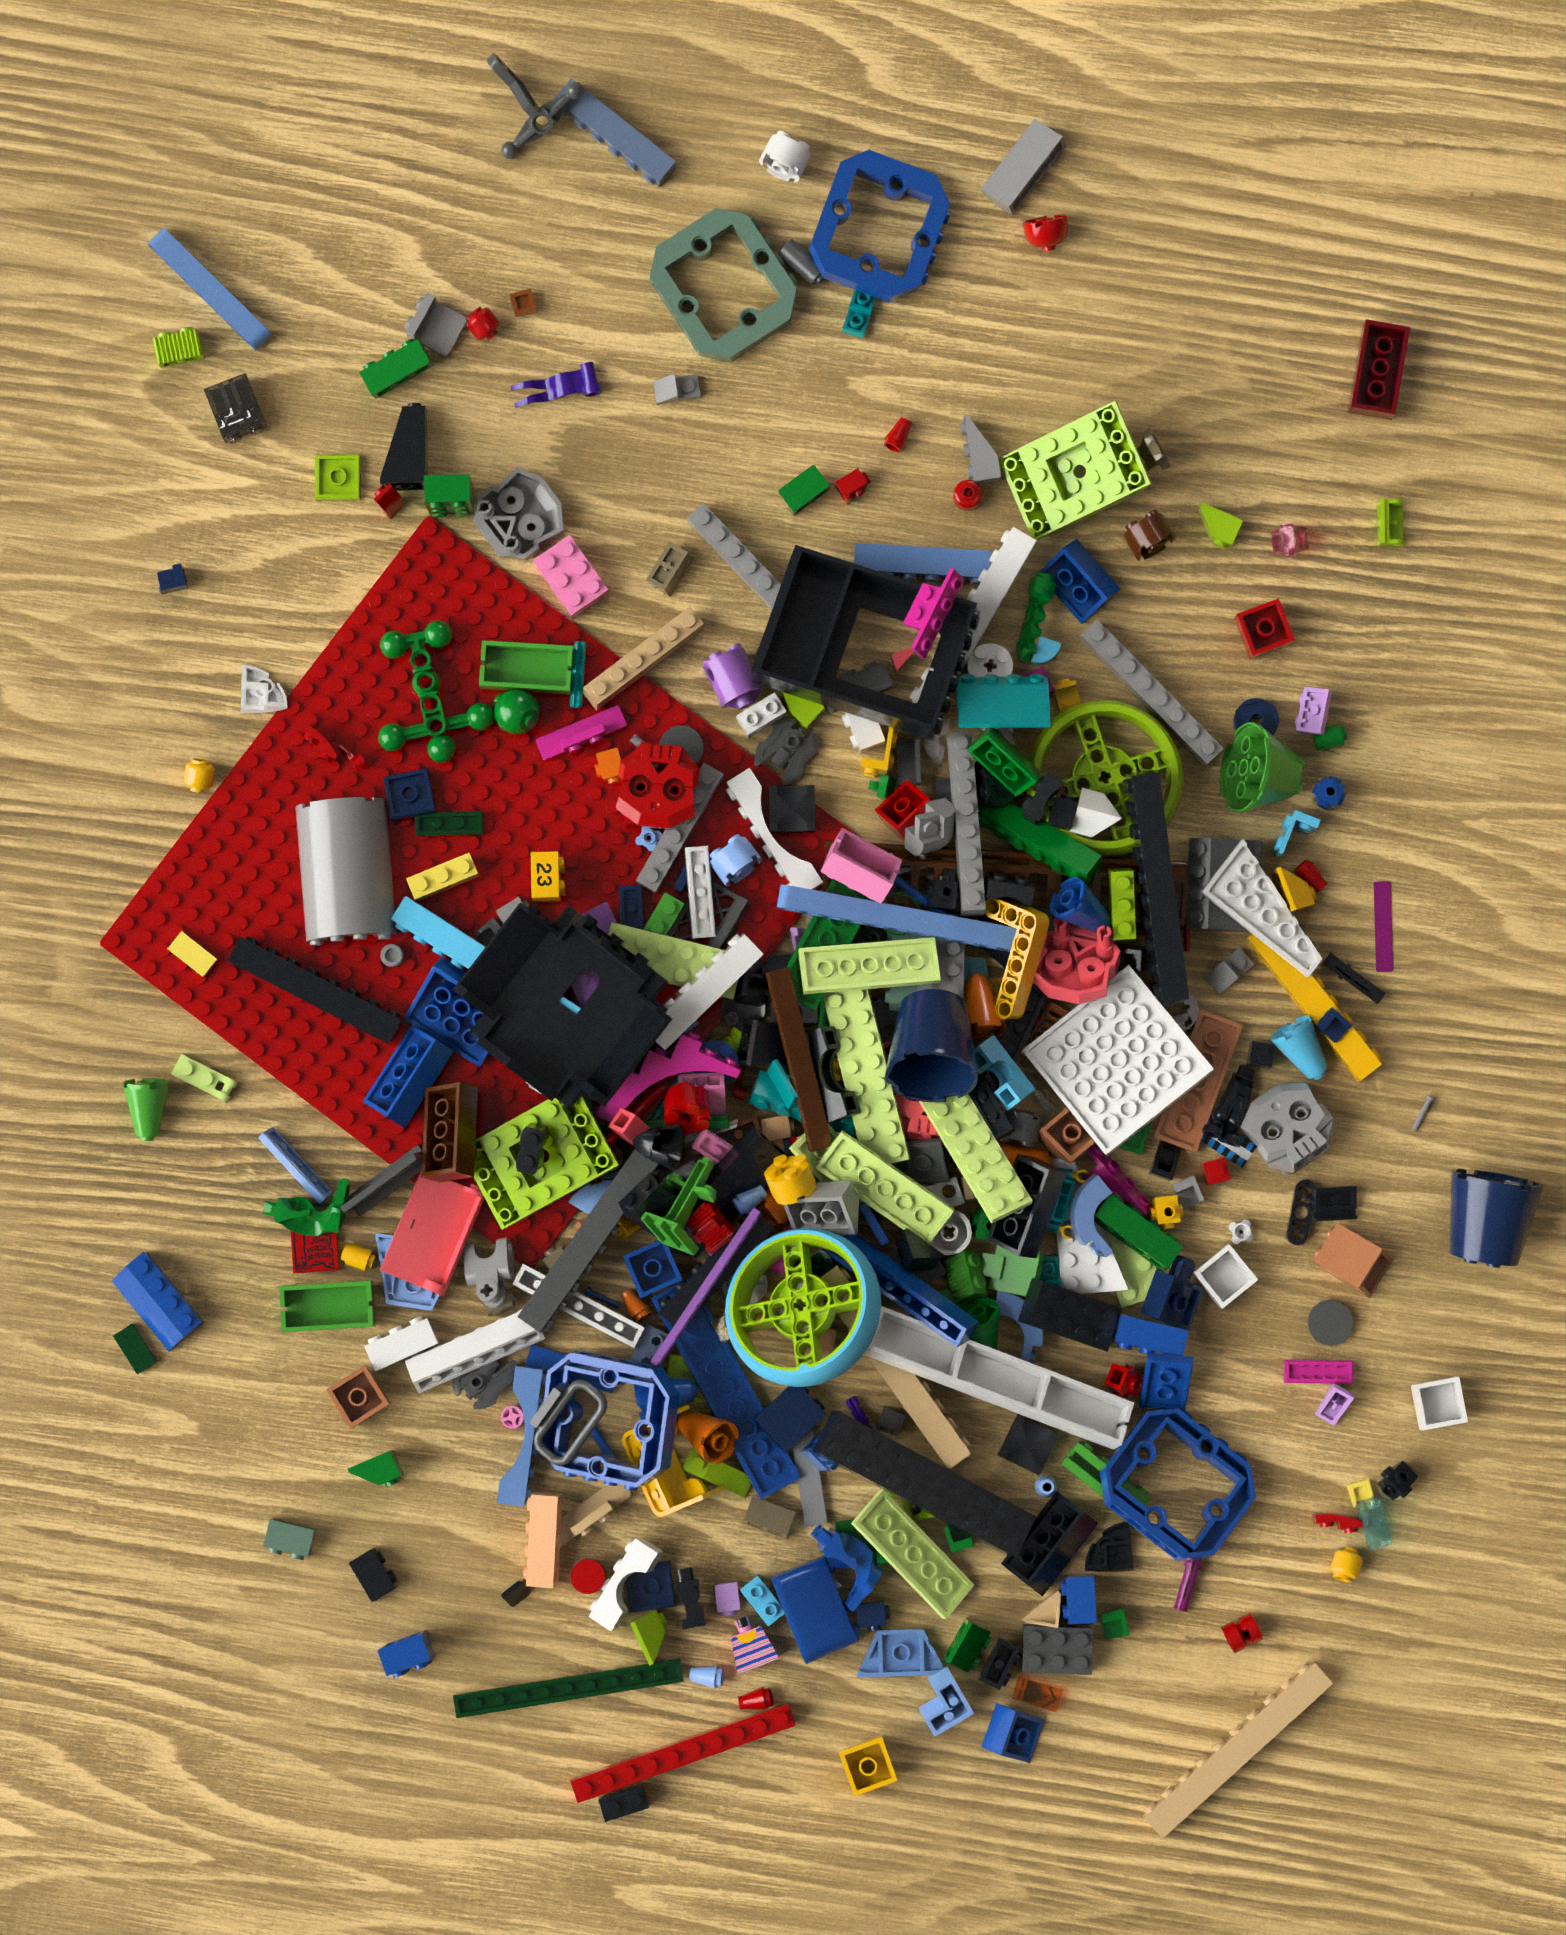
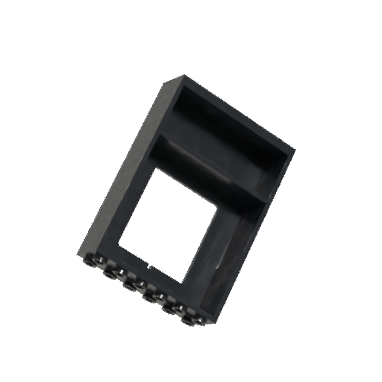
M795 545L751 668L752 682L934 741L935 736H940L944 724V717L942 715L943 713L947 714L951 704L950 692L955 693L958 684L957 672H962L966 660V653L964 651L970 650L973 640V632L971 631L976 630L978 627L980 611H977L976 602L956 596L952 608L948 612L941 630L938 632L941 636L930 668L934 669V671H928L917 703L838 679L836 675L859 610L866 609L904 622L922 585Z

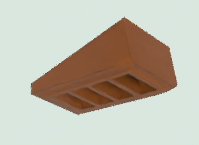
M1050 1001L1027 1042L1032 1043L1036 1039V1034L1040 1036L1044 1033L1039 1030L1041 1026L1047 1030L1052 1027L1044 1022L1046 1018L1054 1023L1059 1021V1019L1049 1014L1050 1010L1062 1016V1018L1069 1012Z

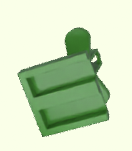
M704 1156L702 1160L698 1159L686 1182H683L684 1179L676 1173L667 1176L666 1182L679 1190L680 1193L666 1216L659 1217L645 1211L641 1217V1220L662 1244L694 1256L699 1247L683 1229L698 1198L714 1202L716 1199L717 1191L711 1186L705 1185L715 1165L708 1157Z

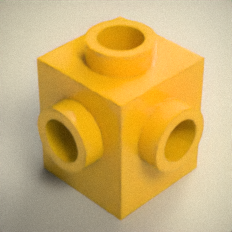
M1178 1196L1155 1197L1152 1199L1153 1208L1149 1209L1150 1220L1161 1226L1162 1230L1174 1229L1175 1224L1180 1223V1218H1183V1207L1178 1204ZM1164 1210L1168 1211V1216L1165 1215Z

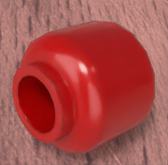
M478 307L466 317L468 319L466 326L477 340L486 338L489 341L498 333L496 328L499 326V320L489 308L485 307L482 309Z
M973 480L960 481L953 491V501L963 511L976 509L982 500V489Z

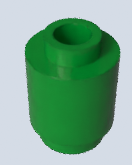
M1339 724L1325 727L1324 735L1312 734L1317 751H1327L1343 746L1344 740H1347L1346 731Z

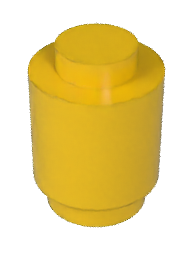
M347 1243L343 1249L341 1260L345 1261V1264L366 1272L368 1268H373L376 1256L372 1249L356 1243Z

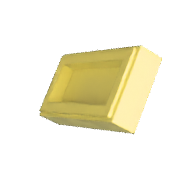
M182 931L168 947L169 951L202 977L208 973L218 960Z

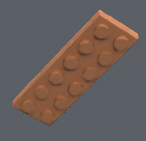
M1200 1009L1189 1039L1215 1071L1162 1112L1153 1138L1197 1153L1203 1136L1202 1128L1208 1123L1243 1025Z

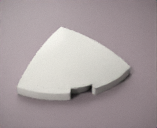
M242 665L241 713H266L287 709V698L282 686L279 683L275 685L268 678L269 673L253 666Z

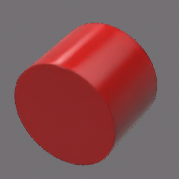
M592 1558L580 1560L571 1571L573 1587L583 1594L597 1592L606 1580L604 1566Z

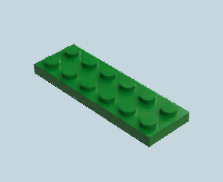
M835 879L831 880L826 890L828 893L870 900L867 896L848 888L845 884ZM812 916L786 966L790 970L797 1002L815 1011L825 994L803 993L798 954L799 948L851 944L861 924Z

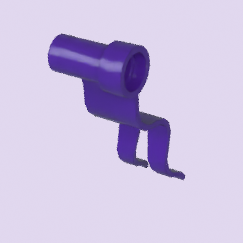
M586 362L581 364V370L563 372L547 379L529 380L510 386L511 391L526 388L547 389L546 392L530 395L514 403L515 408L535 402L552 401L569 394L584 392L585 397L601 394V384L597 381L594 363Z

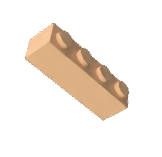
M536 1491L527 1500V1511H530V1520L526 1522V1534H529V1540L525 1544L524 1550L525 1557H528L527 1566L525 1565L523 1571L526 1586L554 1588L558 1585L563 1493Z

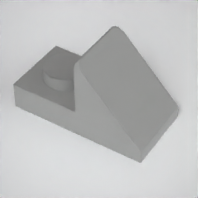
M675 374L653 382L657 405L701 398L697 374L675 377Z
M1239 947L1204 978L1218 994H1221L1251 968L1254 963Z

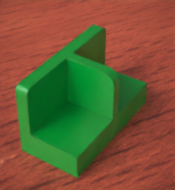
M812 465L780 488L778 493L787 503L789 511L795 516L829 491L830 485L816 466Z

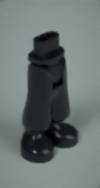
M1239 1065L1237 1072L1232 1074L1222 1098L1211 1114V1122L1203 1126L1202 1132L1212 1138H1218V1141L1230 1146H1241L1242 1140L1235 1134V1131L1241 1128L1253 1089L1252 1085L1255 1082L1252 1080L1255 1074L1254 1070L1244 1065Z

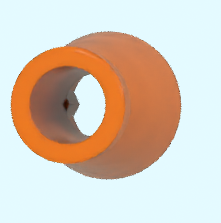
M632 1288L621 1295L631 1319L635 1320L637 1324L652 1314L650 1306Z

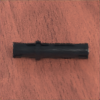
M1332 952L1323 961L1322 964L1338 974L1340 980H1346L1376 1004L1384 997L1385 992L1352 969L1351 964H1345L1333 955Z

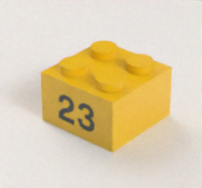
M531 852V892L534 902H560L561 896H565V882L561 880V873H565V860L563 857H560L559 852Z

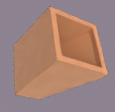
M1337 1223L1335 1227L1328 1231L1327 1240L1323 1246L1317 1249L1313 1262L1321 1269L1370 1298L1393 1259L1382 1248Z

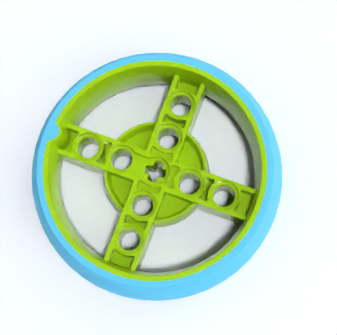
M792 1229L778 1233L761 1242L740 1263L730 1282L726 1297L725 1316L727 1331L732 1345L740 1358L752 1371L762 1378L785 1386H814L830 1381L845 1373L866 1352L879 1324L881 1293L876 1274L870 1262L852 1242L838 1234L822 1229ZM810 1248L827 1249L840 1255L852 1267L857 1281L830 1287L824 1279L812 1274ZM784 1257L786 1278L774 1289L770 1301L749 1305L752 1292L761 1276L772 1264ZM801 1259L800 1265L795 1267L796 1261ZM804 1281L803 1286L797 1289L798 1284ZM850 1293L849 1299L843 1302L844 1296ZM828 1298L827 1304L821 1307L822 1301ZM785 1308L784 1313L778 1316L779 1310ZM858 1309L855 1322L845 1340L832 1353L822 1358L820 1336L830 1328L836 1314ZM763 1312L762 1318L757 1321V1316ZM809 1325L807 1332L802 1334L803 1328ZM775 1327L783 1336L793 1340L796 1367L779 1366L764 1358L755 1348L749 1333ZM811 1347V1352L805 1356L806 1349Z

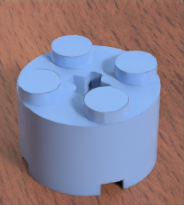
M739 834L734 835L728 841L729 844L723 849L719 847L710 854L712 858L710 866L727 887L730 886V881H733L735 884L744 879L755 869L753 864L756 861L760 864L762 861L761 856L747 838L741 837Z

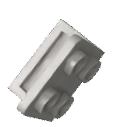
M426 293L424 298L420 297L415 307L417 312L414 317L410 316L406 322V334L408 338L418 339L425 347L447 357L464 329L467 319L465 316L438 303L435 296Z

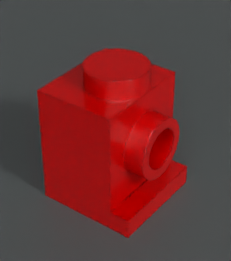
M857 468L836 481L835 488L846 505L851 502L852 496L858 498L866 492L865 488H867L871 481L865 472L861 473Z

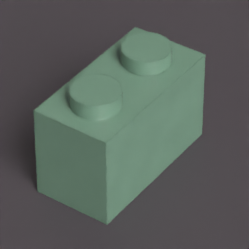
M270 1519L263 1546L268 1547V1552L281 1555L282 1551L291 1553V1558L304 1560V1556L309 1557L311 1555L317 1529Z

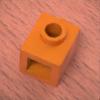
M618 748L596 753L598 764L594 766L597 777H602L603 781H608L609 784L620 782L618 776L621 758Z

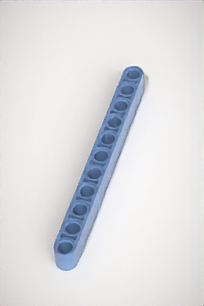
M780 885L777 908L926 937H935L937 939L1011 952L1017 930L1010 926L887 903L880 904L876 901L790 885Z

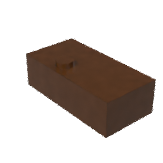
M457 1082L425 1088L421 1177L437 1182L474 1177L477 1087Z

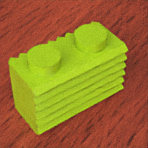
M193 327L182 328L180 333L175 334L162 332L158 334L157 338H153L160 368L205 359L200 334L197 329L193 330Z

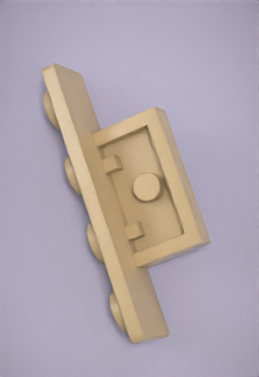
M621 1484L617 1486L606 1485L563 1516L560 1547L579 1533L583 1537L593 1530L591 1525L597 1520L602 1523L611 1517L610 1511L632 1495L631 1492Z

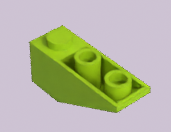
M782 692L789 715L795 718L805 730L825 711V707L821 704Z

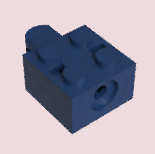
M1178 1255L1172 1263L1169 1274L1156 1270L1140 1313L1169 1325L1190 1330L1205 1289L1190 1283L1195 1268L1194 1260Z

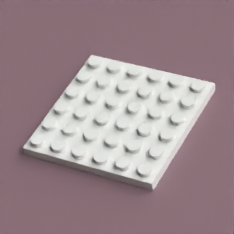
M1130 965L1110 980L1106 997L1079 1004L1022 1050L1106 1156L1215 1071Z

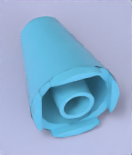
M1303 1015L1295 1019L1297 1022L1291 1025L1288 1022L1272 1034L1271 1041L1308 1079L1314 1078V1080H1318L1326 1074L1325 1070L1328 1066L1312 1019L1309 1015Z

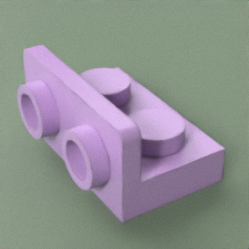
M1304 687L1299 700V715H1297L1295 720L1297 732L1303 735H1324L1332 696L1331 690Z

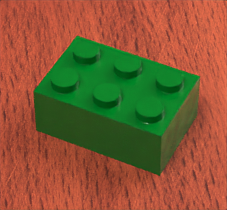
M424 475V503L429 515H433L434 518H445L447 514H456V517H469V514H474V486L470 475Z

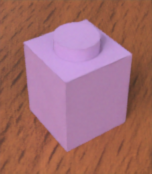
M737 1581L714 1584L717 1613L722 1612L723 1616L736 1615V1610H740Z

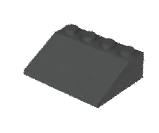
M1189 838L1186 929L1192 931L1249 932L1200 893L1239 843L1240 839ZM1245 840L1248 849L1256 857L1261 867L1262 841Z

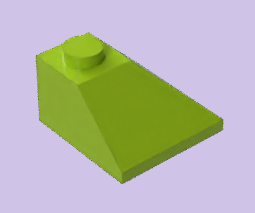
M657 1609L632 1620L630 1623L649 1666L655 1662L666 1632L665 1626L668 1625L663 1612L658 1613Z

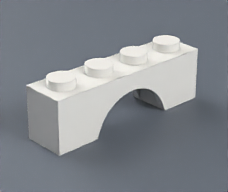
M642 1537L629 1541L625 1547L627 1553L623 1559L617 1561L613 1568L615 1573L612 1578H608L601 1588L603 1590L600 1598H596L590 1606L592 1611L588 1617L609 1631L618 1630L629 1611L622 1596L623 1586L627 1578L635 1572H652L663 1554L662 1550Z

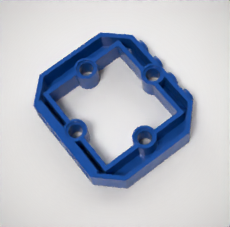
M872 150L864 151L840 162L808 250L822 278L885 302H893L918 291L921 284H926L929 272L926 271L928 264H933L937 253L933 251L935 244H940L944 232L940 231L942 224L947 225L951 214L948 211L950 202L937 175ZM855 175L884 186V195L890 200H900L906 194L930 203L921 230L916 232L911 242L912 255L904 277L879 269V261L872 254H863L858 260L828 249L836 226L844 224L851 214L852 206L847 196ZM891 184H899L901 190H894ZM834 208H842L845 214L838 215ZM918 240H926L929 246H921ZM868 264L872 270L865 271L861 265Z
M586 1351L570 1352L547 1371L544 1401L555 1386L563 1383L568 1387L573 1381H576L578 1373L599 1377L600 1383L606 1388L619 1387L626 1383L649 1387L646 1419L639 1420L634 1426V1435L642 1442L640 1465L616 1460L611 1454L596 1456L577 1452L568 1464L560 1466L551 1463L555 1470L563 1471V1475L569 1477L581 1475L587 1481H597L599 1479L603 1480L605 1485L617 1486L621 1484L627 1490H638V1487L648 1485L670 1468L680 1394L662 1367ZM613 1371L616 1374V1380L613 1379ZM576 1392L543 1437V1444L557 1456H563L567 1452L571 1425L578 1422L583 1416L582 1405L575 1400ZM567 1408L569 1409V1412H570L569 1417L567 1416V1413H566V1409H567ZM648 1425L651 1428V1434H649L647 1431ZM601 1462L604 1464V1471L601 1468Z
M1179 1408L1148 1411L1143 1414L1123 1440L1122 1445L1117 1448L1100 1471L1105 1505L1177 1562L1205 1559L1215 1555L1256 1498L1251 1465L1246 1462V1457L1239 1452L1235 1453L1228 1448L1229 1445L1226 1441L1214 1437L1207 1426L1198 1424L1192 1419L1193 1417L1189 1412ZM1163 1428L1187 1445L1196 1459L1206 1460L1234 1482V1485L1224 1499L1216 1498L1204 1505L1202 1517L1206 1523L1192 1542L1166 1522L1167 1514L1162 1507L1154 1505L1148 1508L1121 1487L1135 1466L1143 1468L1155 1460L1157 1451L1152 1443ZM1202 1442L1209 1446V1453L1202 1450ZM1139 1449L1147 1453V1460L1140 1458L1138 1454ZM1212 1506H1215L1219 1509V1517H1216L1212 1514ZM1150 1513L1157 1517V1524L1150 1522Z

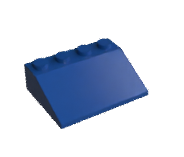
M441 957L431 968L403 1019L480 1068L489 1053L476 1043L479 1039L469 1031L483 1013L453 990L466 972Z

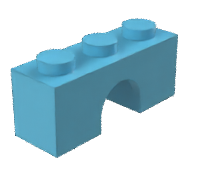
M994 1035L974 1049L978 1073L991 1071L997 1076L999 1088L994 1094L1007 1111L1035 1090Z

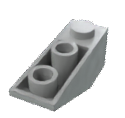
M964 415L963 422H960V430L962 436L966 435L967 444H963L965 458L969 457L970 466H967L968 479H973L978 484L1000 482L1001 473L998 455L970 417Z

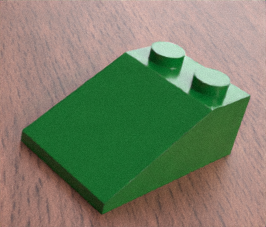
M966 1617L945 1653L944 1660L950 1665L969 1672L970 1668L975 1670L981 1659L978 1657V1654L982 1648L986 1650L992 1640L989 1636L991 1632Z

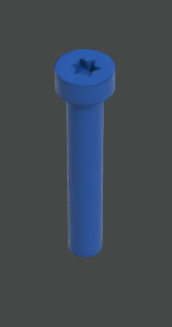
M590 1287L587 1288L584 1294L586 1296L590 1295L617 1309L620 1306V1303L591 1290Z

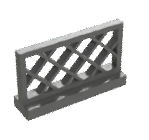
M711 880L715 893L712 897L713 900L716 899L719 911L714 912V916L720 914L722 922L719 927L715 928L716 937H709L710 943L708 946L725 950L728 942L750 908L751 903ZM730 896L735 899L730 908L722 910L719 898ZM689 900L668 936L674 937L676 934V938L682 940L692 938V934L679 937L678 933L680 925L689 923L691 928Z
M421 1145L415 1146L350 1194L348 1202L340 1207L342 1211L346 1213L354 1210L358 1216H361L420 1173L423 1152Z

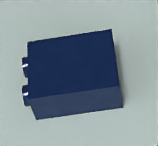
M787 1386L753 1418L756 1424L783 1453L787 1452L826 1415L823 1411L825 1409L823 1404L818 1399L813 1400L808 1395L810 1391L807 1387Z

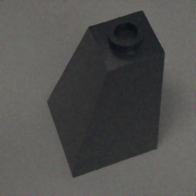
M408 403V406H402L380 476L381 486L384 485L386 487L390 483L396 491L424 490V475H428L427 410L425 406H421V403Z
M743 1019L737 1055L739 1065L772 1063L776 1059L779 1062L787 1061L778 1024ZM804 1029L805 1034L814 1031L810 1029Z

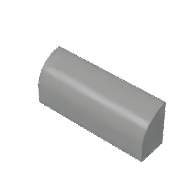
M1034 119L981 188L982 192L994 204L1013 216L1066 147L1063 136Z

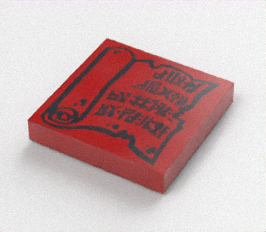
M290 1230L293 1274L340 1270L337 1233L327 1232L321 1236H306Z

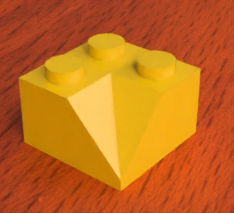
M882 1735L859 1742L839 1752L854 1797L898 1781Z

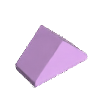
M1331 1384L1314 1415L1335 1426L1353 1401L1355 1395L1336 1384Z

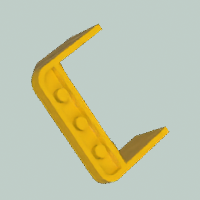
M689 1405L679 1408L677 1414L690 1409ZM676 1421L675 1435H676V1433L678 1432V1423H677V1421ZM648 1425L647 1431L649 1434H651V1428ZM634 1429L624 1433L622 1443L630 1462L640 1465L642 1442L635 1437ZM673 1448L670 1468L648 1485L642 1486V1489L653 1513L663 1517L724 1490L725 1487L721 1485L707 1491L701 1479L693 1477L687 1480Z

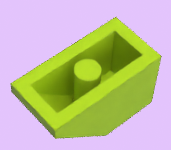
M1202 502L1198 511L1209 539L1214 541L1213 544L1221 549L1231 548L1243 520Z

